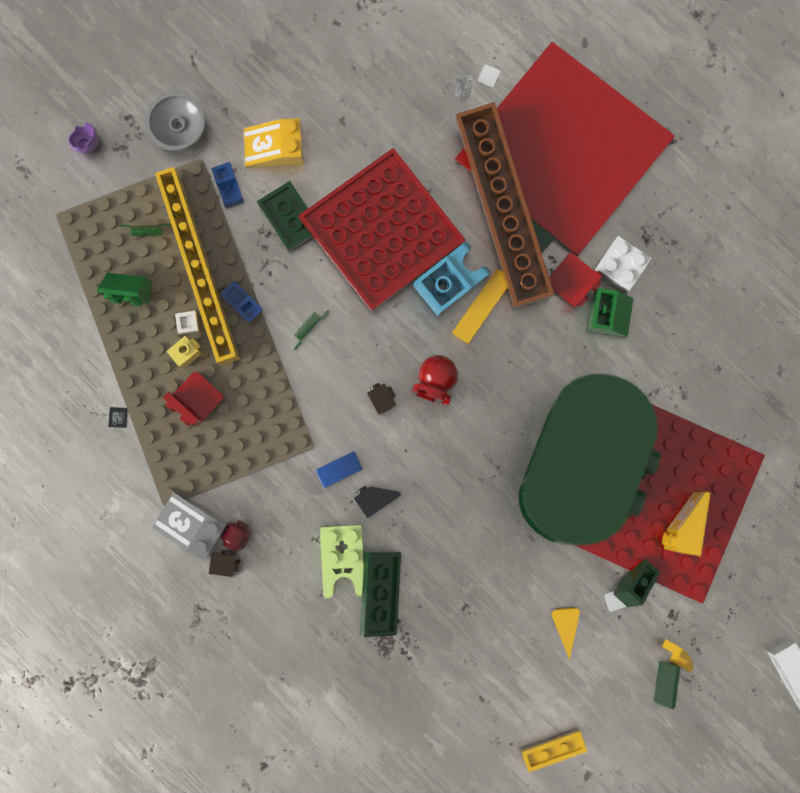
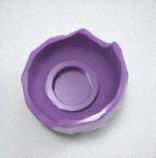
M85 122L83 127L75 126L68 142L75 152L87 154L97 148L99 136L95 127Z

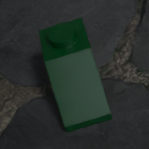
M645 559L621 579L613 595L627 607L641 606L646 601L660 572Z

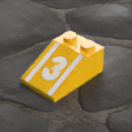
M300 118L278 119L244 128L245 167L304 165L303 127Z
M692 493L667 528V532L663 534L662 544L664 549L701 556L710 493Z

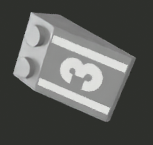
M173 492L152 528L187 552L205 561L227 522Z

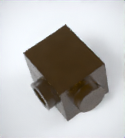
M377 383L369 388L370 391L367 392V395L378 415L396 407V403L393 400L396 395L391 386L386 387L385 383L382 385Z
M222 549V553H211L209 574L234 577L237 575V572L241 571L242 560H239V555L234 554L232 550Z

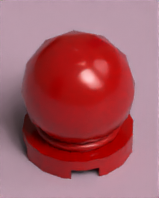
M443 355L430 356L424 360L419 368L418 378L420 383L413 385L411 393H417L416 396L431 402H435V399L441 400L442 405L448 406L452 397L447 392L452 390L457 383L458 370L455 363L448 357Z

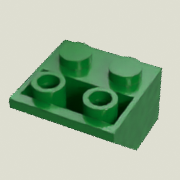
M107 272L99 284L97 292L103 296V299L110 300V303L122 305V302H129L131 306L142 307V304L149 305L152 281L147 277Z
M598 287L593 292L587 331L627 338L634 298L620 291Z

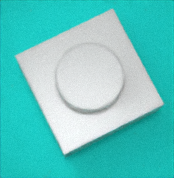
M196 311L175 314L178 334L200 332Z

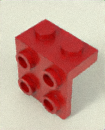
M569 253L549 276L552 289L574 308L577 305L582 307L588 300L587 293L591 289L595 291L602 283L599 280L602 275L591 269L573 253Z
M193 372L174 393L167 392L162 398L167 402L165 406L172 412L177 411L182 415L180 419L187 426L198 427L221 403L224 396L200 373Z

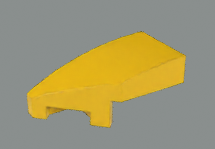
M666 639L662 647L673 653L669 660L691 673L694 667L689 654Z

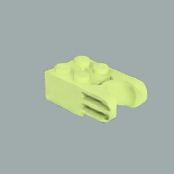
M362 524L320 527L324 598L331 599L335 591V582L341 577L351 579L355 587V594L358 597H362L364 569ZM340 541H344V544L348 545L344 552L337 548Z

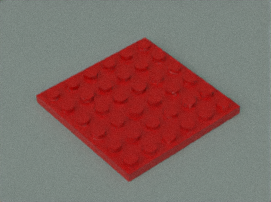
M394 148L298 215L304 226L371 312L466 241Z

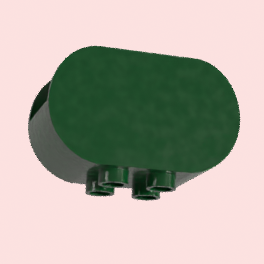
M590 374L571 381L558 395L557 400L549 410L518 494L519 507L524 519L540 536L562 545H592L614 535L624 525L627 517L630 518L632 515L639 516L647 496V492L638 489L641 479H645L647 475H654L662 452L653 449L658 433L654 408L647 396L637 386L614 375Z

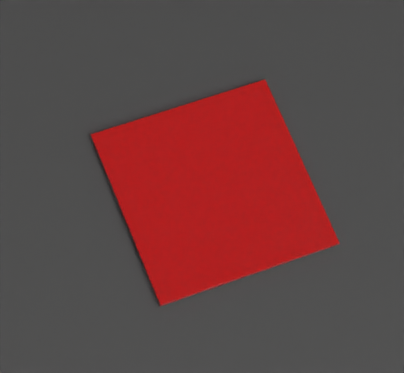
M553 41L497 107L530 218L577 256L675 137L669 130ZM463 148L455 160L471 172L466 152Z
M652 404L658 424V433L653 449L662 452L654 475H647L645 479H641L638 489L647 492L646 500L639 516L632 515L630 518L627 517L624 525L608 539L596 544L577 547L629 571L646 559L660 572L656 583L703 604L765 455ZM693 492L710 493L701 556L666 550L662 544L663 534L667 532V528Z

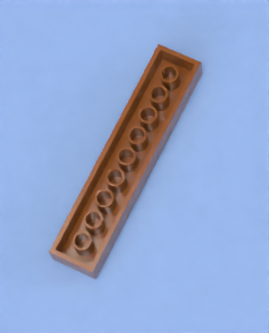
M495 102L456 114L457 127L513 308H520L552 298L554 296L552 285Z

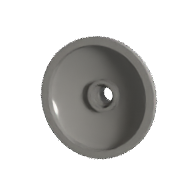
M172 92L160 96L151 104L146 114V129L150 138L161 148L170 151H181L190 148L201 138L205 129V115L202 107L193 97L184 93ZM177 125H182L180 129H176Z

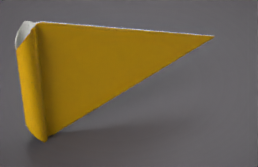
M576 607L559 608L551 611V616L569 660L580 615V610Z

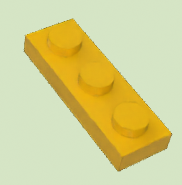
M579 729L521 750L528 773L588 752Z

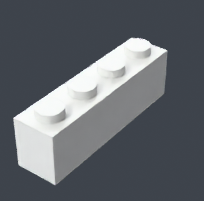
M786 640L768 650L767 653L800 709V644Z

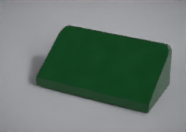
M660 661L658 666L654 702L670 709H674L676 705L681 669L678 665Z

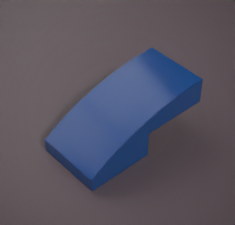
M227 162L211 168L225 208L244 202L231 163Z
M235 281L220 294L248 323L263 310Z
M353 451L320 467L315 472L323 488H326L363 469Z

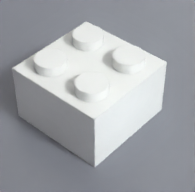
M617 236L594 271L602 275L601 281L616 291L627 294L652 258Z

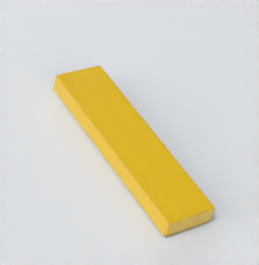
M497 268L452 332L453 335L466 344H469L507 289L501 270Z

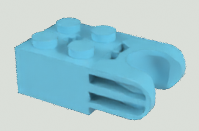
M468 242L463 243L438 262L413 284V287L437 316L491 273L490 269L485 266L477 271H469L464 267L463 258L471 250ZM439 284H440V285H442V284L445 285L444 290H441V289L438 287Z

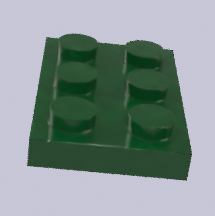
M288 181L257 201L289 252L313 237L298 217L308 207L291 181Z

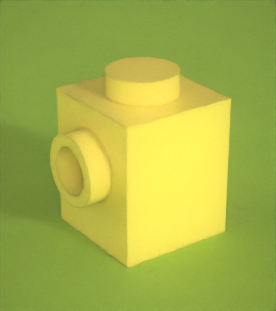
M186 336L166 351L182 369H185L202 354L199 350L201 347L194 338L189 339Z

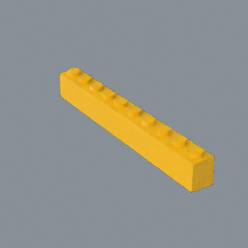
M175 167L156 172L155 176L216 363L222 366L240 360L180 174Z

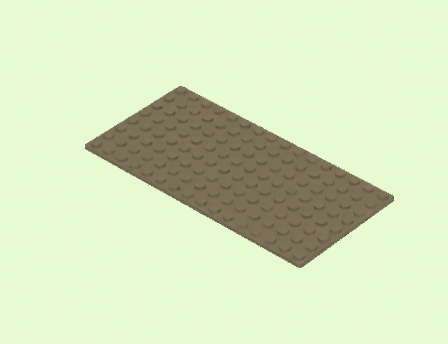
M202 159L192 161L175 169L180 174L240 360L222 366L216 363L172 225L162 226L160 234L162 236L135 235L131 237L130 227H120V225L124 224L139 227L171 224L156 176L62 211L56 216L164 506H166L173 492L188 499L309 451L314 447L262 311L248 323L220 295L235 281L258 303ZM107 272L147 277L152 281L149 305L142 304V307L131 306L129 302H122V305L110 303V300L103 299V296L97 292V288ZM196 311L200 332L178 334L175 314ZM186 336L189 339L194 338L201 346L199 350L202 354L185 369H182L166 351ZM193 372L200 373L224 396L221 403L198 427L187 426L180 419L182 415L177 411L172 412L165 406L167 402L162 398L167 392L174 393Z

